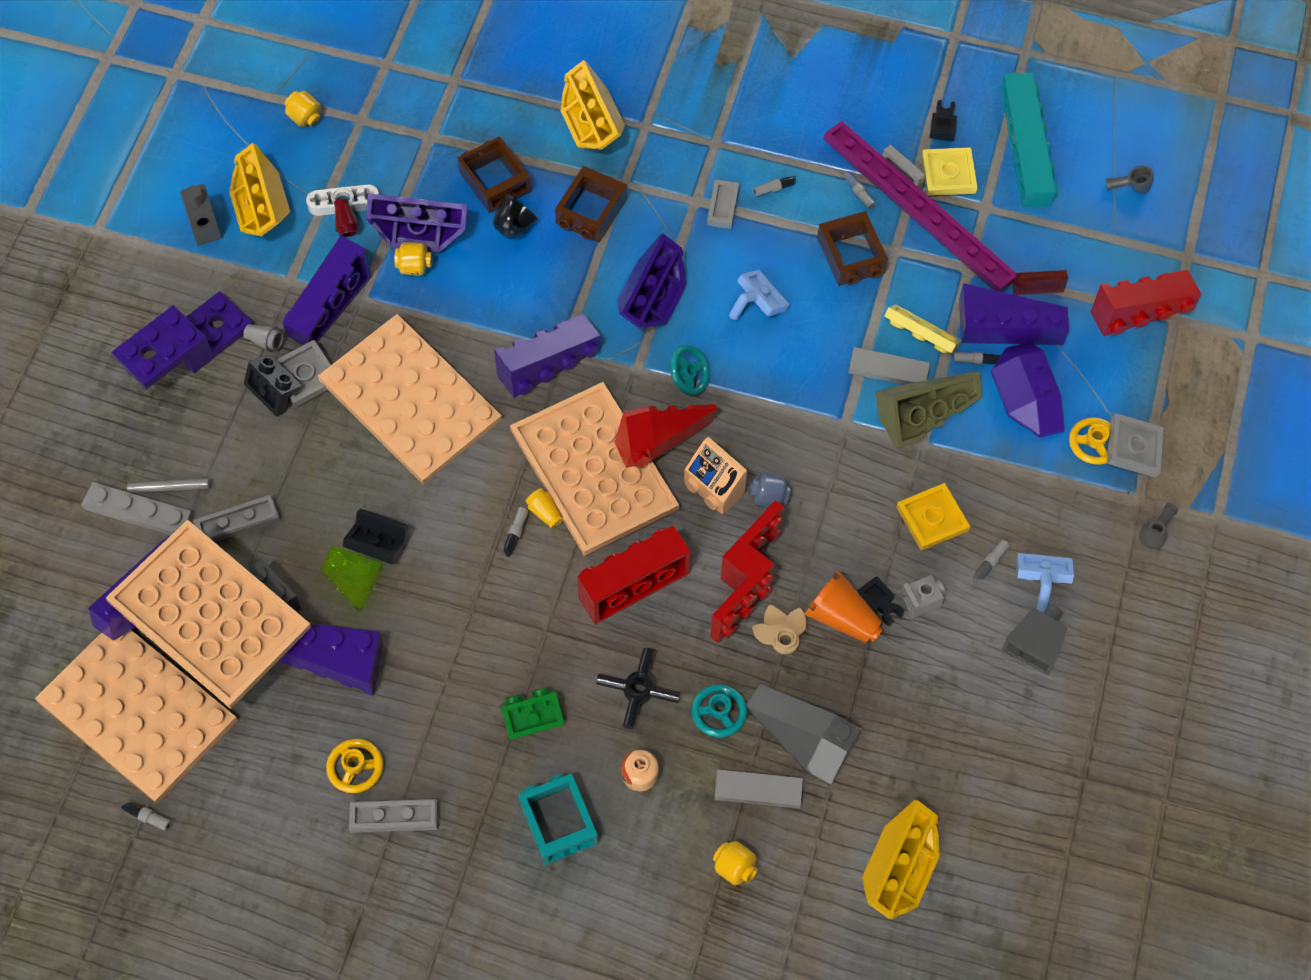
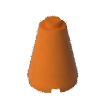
M837 570L832 575L831 580L824 585L809 605L813 610L808 608L804 614L861 642L866 643L868 640L874 642L883 631L880 627L881 619L846 577Z

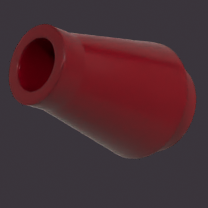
M344 198L334 201L335 231L339 233V237L340 235L345 238L357 235L360 225L349 204V200Z

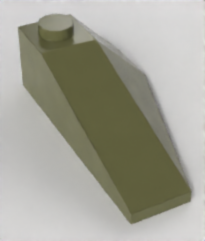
M975 371L898 385L876 391L878 418L895 447L899 448L923 440L932 429L944 425L946 419L955 413H961L982 398L980 372Z

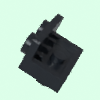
M360 508L356 512L355 524L343 538V547L393 565L406 547L408 526Z

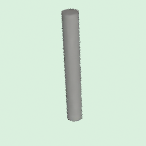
M209 478L127 484V492L132 494L210 489Z

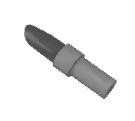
M1001 540L994 550L984 558L983 563L977 569L973 578L983 580L991 569L996 567L999 559L1010 547L1007 541Z

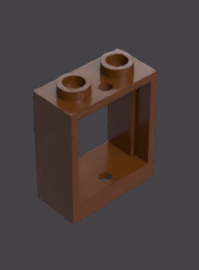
M500 136L493 140H488L483 145L471 151H466L457 157L459 173L488 213L498 209L506 193L518 199L532 192L529 174ZM500 158L513 177L485 190L472 171Z
M583 166L555 208L556 224L565 230H571L580 234L585 239H592L600 243L627 200V184ZM582 189L610 200L597 222L569 210Z
M866 211L819 224L817 240L838 286L851 285L869 277L876 278L886 272L888 258ZM864 234L874 257L844 266L834 242Z

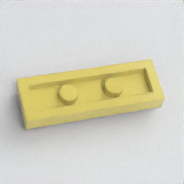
M896 304L889 307L884 316L890 319V324L899 329L906 328L913 332L912 336L921 341L928 340L935 344L934 348L942 353H953L958 350L962 342L959 338Z

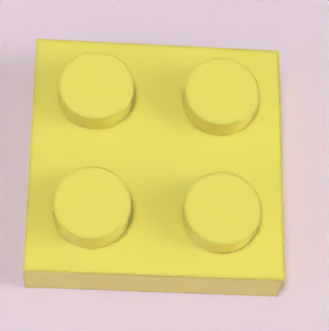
M971 148L922 150L921 158L928 196L976 194L977 182Z

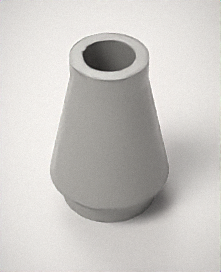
M248 324L244 329V338L272 352L273 350L278 351L282 347L284 333L278 327Z

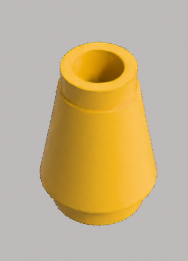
M543 488L537 489L526 499L527 508L551 529L563 521V517L560 515L548 491L545 492Z

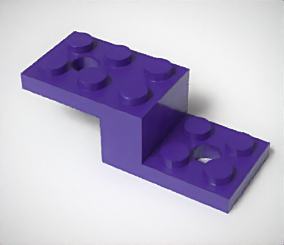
M219 291L186 317L174 305L111 353L147 390L182 362L193 373H196L244 336L245 327L248 324L253 325V322ZM215 321L224 322L219 328L211 327V324ZM148 351L156 352V355L151 359L143 358L144 354Z

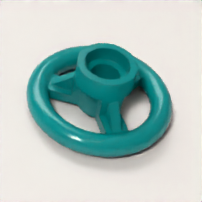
M689 344L679 346L672 354L670 360L672 380L682 393L696 396L702 393L708 384V362L704 354L697 347ZM685 352L692 353L698 361L695 363L688 362L682 354ZM701 369V381L694 388V377L697 371Z
M714 684L703 688L695 696L691 706V715L695 725L706 735L717 738L728 737L735 734L744 725L747 718V705L743 696L733 687L724 684ZM723 693L713 695L709 700L708 706H700L703 699L708 695ZM732 697L739 707V715L735 723L729 717L731 710L730 699ZM721 706L724 710L716 711L715 707ZM701 716H713L715 719H720L725 728H712L703 722Z

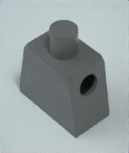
M193 185L181 190L180 193L197 246L222 239L205 185ZM207 218L208 223L200 225L199 219Z
M1048 605L1044 614L1036 609H1032L1008 635L1002 650L1049 676L1067 631V627L1058 622L1063 615L1062 610L1055 605Z

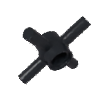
M643 648L637 672L631 673L626 680L598 674L597 685L622 690L629 701L623 722V727L632 730L634 728L639 706L647 703L651 697L679 703L681 692L653 686L648 672L654 651L649 648ZM635 685H642L645 687V690L635 692L631 688Z

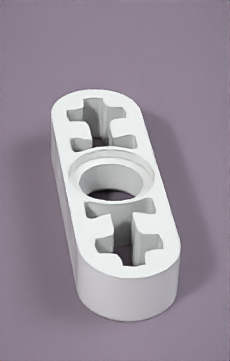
M373 185L323 189L309 193L306 202L309 212L316 216L335 214L334 201L342 196L350 198L349 204L353 212L366 211V195L368 193L379 195ZM320 200V205H316V201Z

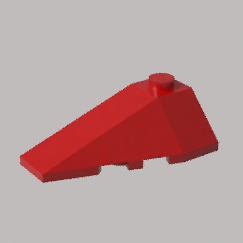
M716 404L689 405L684 410H678L676 405L668 406L666 410H657L656 406H648L623 412L614 443L625 467L644 466L704 429L713 422L717 406Z

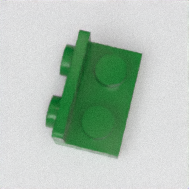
M548 687L533 690V696L522 698L521 694L505 698V703L500 704L509 740L565 725L556 691H549Z

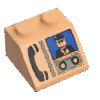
M707 437L685 468L684 482L692 493L697 492L704 499L705 504L710 509L717 510L723 515L745 495L747 470L712 439Z

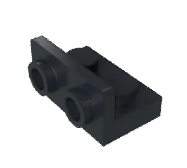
M270 354L248 362L243 384L276 417L284 414L289 395L299 391L301 384Z

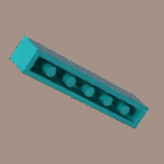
M1033 72L1004 74L1000 90L1022 208L1051 206L1054 196L1058 195V183L1053 180L1054 162L1049 159L1050 142L1046 141L1045 138L1047 126L1041 117L1043 105L1041 101L1038 102L1039 84L1034 81Z

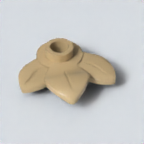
M769 605L764 614V623L753 625V633L759 642L772 645L778 653L791 654L798 648L799 636L806 629V617L801 608L793 610L787 616L780 609ZM788 639L790 644L783 645L780 640Z

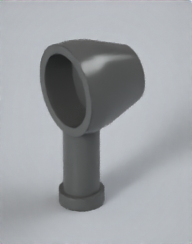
M1137 166L1129 172L1128 176L1113 179L1106 178L1107 190L1131 185L1137 193L1145 194L1151 189L1154 174L1153 170L1148 166Z
M1167 503L1158 520L1148 522L1142 527L1139 538L1147 548L1158 549L1165 544L1168 537L1166 526L1178 512V508L1174 504ZM1152 528H1157L1160 533L1154 532Z

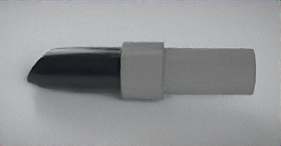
M796 176L782 179L777 178L768 183L753 187V193L755 196H760L770 192L781 191L783 188L796 184Z
M954 352L953 362H965L975 365L995 364L1000 355L983 354V352Z
M523 507L518 508L513 524L510 525L507 533L508 537L503 548L507 557H510L523 532L522 528L529 512Z
M132 802L121 807L130 815L138 818L139 821L151 824L164 831H168L172 825L171 820L156 814L147 807H141Z

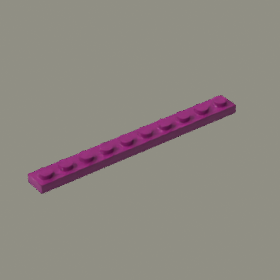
M843 121L824 133V141L992 289L1002 292L1017 280L1018 274Z

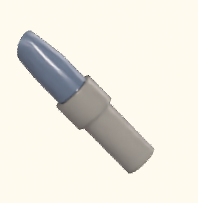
M847 171L845 173V180L852 188V192L868 210L873 209L876 203L867 193V189L851 172Z

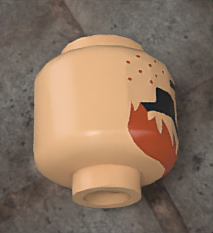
M641 749L627 754L621 766L622 779L626 786L639 792L647 791L654 786L658 779L659 766L653 754Z

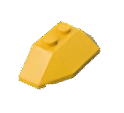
M583 60L565 74L564 82L566 83L562 93L560 111L578 148L602 150L621 136L625 124L608 88L588 63Z
M252 143L235 156L234 164L236 166L232 174L230 196L240 232L261 237L278 225L290 213V209L278 171L259 147Z
M913 800L885 825L862 876L867 903L888 919H894L899 915L918 908L940 857L939 834L936 825L938 824V815L918 800Z

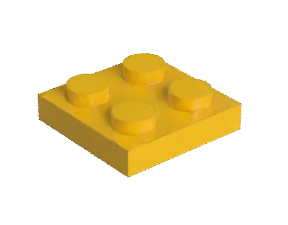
M945 483L897 502L896 508L921 551L964 534L970 529L969 523Z

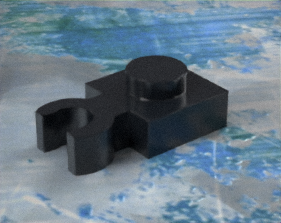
M938 100L936 113L932 114L929 138L954 141L957 116L953 115L955 102L951 101L950 108L946 109L941 105L942 100Z
M877 576L857 590L875 613L879 611L882 614V621L885 625L889 627L892 625L893 620L889 617V613H895L899 618L903 616L904 611L901 606L891 603L895 595Z

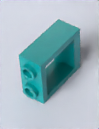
M572 773L566 776L564 774L556 775L549 779L548 783L541 786H528L522 790V793L518 794L519 805L544 866L598 844L597 832ZM569 789L585 828L545 844L529 804Z

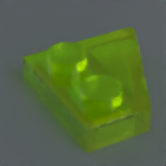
M331 546L320 570L329 582H332L336 589L353 604L354 608L358 612H362L383 567L380 562Z

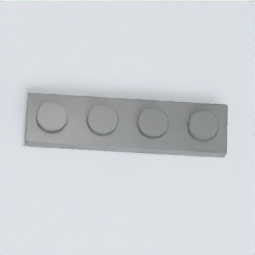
M92 482L81 504L84 510L168 535H172L187 520L191 522L193 514L189 510Z

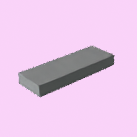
M854 347L848 373L904 385L926 381L930 363Z
M268 495L194 519L193 521L195 526L212 541L218 542L279 522L280 518L272 495Z
M717 769L714 800L800 809L803 778Z
M437 799L350 802L349 831L350 833L437 830Z

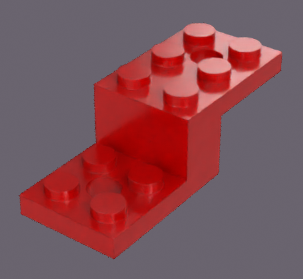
M776 500L722 556L720 579L735 591L712 615L710 637L718 644L725 637L727 639L730 638L738 627L736 624L742 618L747 619L755 610L754 605L760 599L765 600L773 589L772 581L775 577L773 575L774 563L766 558L763 553L765 551L764 547L769 542L774 543L782 533L781 524L784 521V518H782L784 506Z

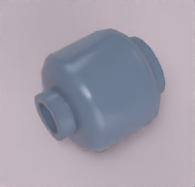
M766 472L762 473L757 480L753 479L749 489V495H753L754 504L766 509L775 500L781 505L786 506L790 494V486L787 485L784 477Z

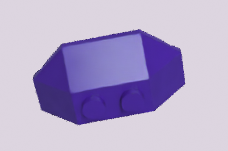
M368 193L366 220L390 247L400 248V245L405 242L424 243L427 251L440 253L466 231L468 205Z
M664 233L660 234L639 258L617 299L619 314L639 329L665 326L686 286L684 264L681 257L683 256L682 247Z
M1031 342L1006 347L991 369V374L1007 416L1021 426L1033 431V434L1039 438L1064 432L1065 425L1061 393L1044 350Z

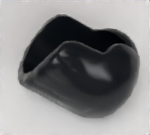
M506 193L495 212L493 226L501 235L514 239L524 234L537 220V216L513 198L511 194Z

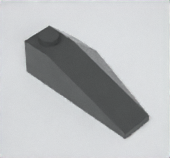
M763 684L758 685L747 703V710L768 732L772 733L781 743V747L798 761L799 766L807 774L829 786L832 785L858 741L861 728L834 713Z

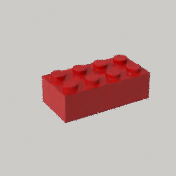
M674 525L667 529H658L650 538L632 543L624 552L611 554L603 563L595 567L589 566L577 576L579 600L596 625L687 576L690 570V549Z

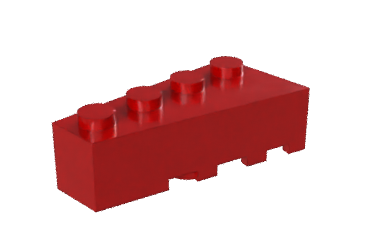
M1188 270L1160 274L1156 280H1151L1149 276L1141 277L1138 282L1130 284L1128 280L1119 281L1117 283L1118 286L1110 287L1109 283L1100 285L1090 312L1103 337L1110 334L1118 335L1132 327L1140 328L1151 321L1158 319L1166 320L1174 314L1192 311L1199 301L1201 292Z

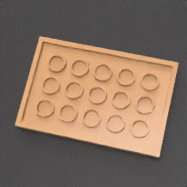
M398 314L318 375L319 381L323 382L326 388L423 485L502 420V415Z
M604 382L510 425V431L544 489L551 495L560 515L563 517L564 523L584 556L679 510L678 502L652 461L641 467H625L614 443L623 413Z
M189 520L183 523L106 597L109 604L230 709L311 628V624Z
M132 630L114 641L103 633L98 635L35 698L42 707L156 804L178 784L238 721L235 715Z

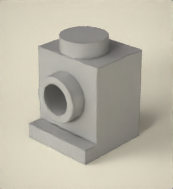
M932 575L910 584H903L900 597L912 619L940 608L944 600L943 596L946 595L942 582L940 580L935 581Z

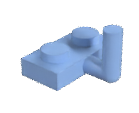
M760 270L741 274L737 282L746 293H742L738 297L729 313V317L733 320H738L746 304L755 301L768 317L785 312L790 304Z
M1025 553L1017 554V578L1040 580L1041 588L1036 608L1041 612H1045L1050 600L1052 582L1072 584L1074 578L1072 558Z

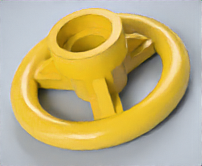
M1093 417L1077 422L1069 434V444L1073 453L1086 463L1095 465L1106 464L1108 452L1105 448V443L1110 433V422ZM1090 426L1086 435H1078L1082 428ZM1078 444L1089 445L1097 451L1100 457L1084 453Z
M346 740L338 744L331 751L326 764L327 776L330 782L343 792L352 794L364 792L373 787L380 779L383 771V757L379 749L367 740ZM349 748H364L372 754L374 759L365 760L361 751ZM340 754L342 755L341 764L346 772L342 781L335 772V763ZM352 762H359L356 767H350ZM374 769L373 774L368 780L361 784L350 785L355 775L361 773L362 770Z

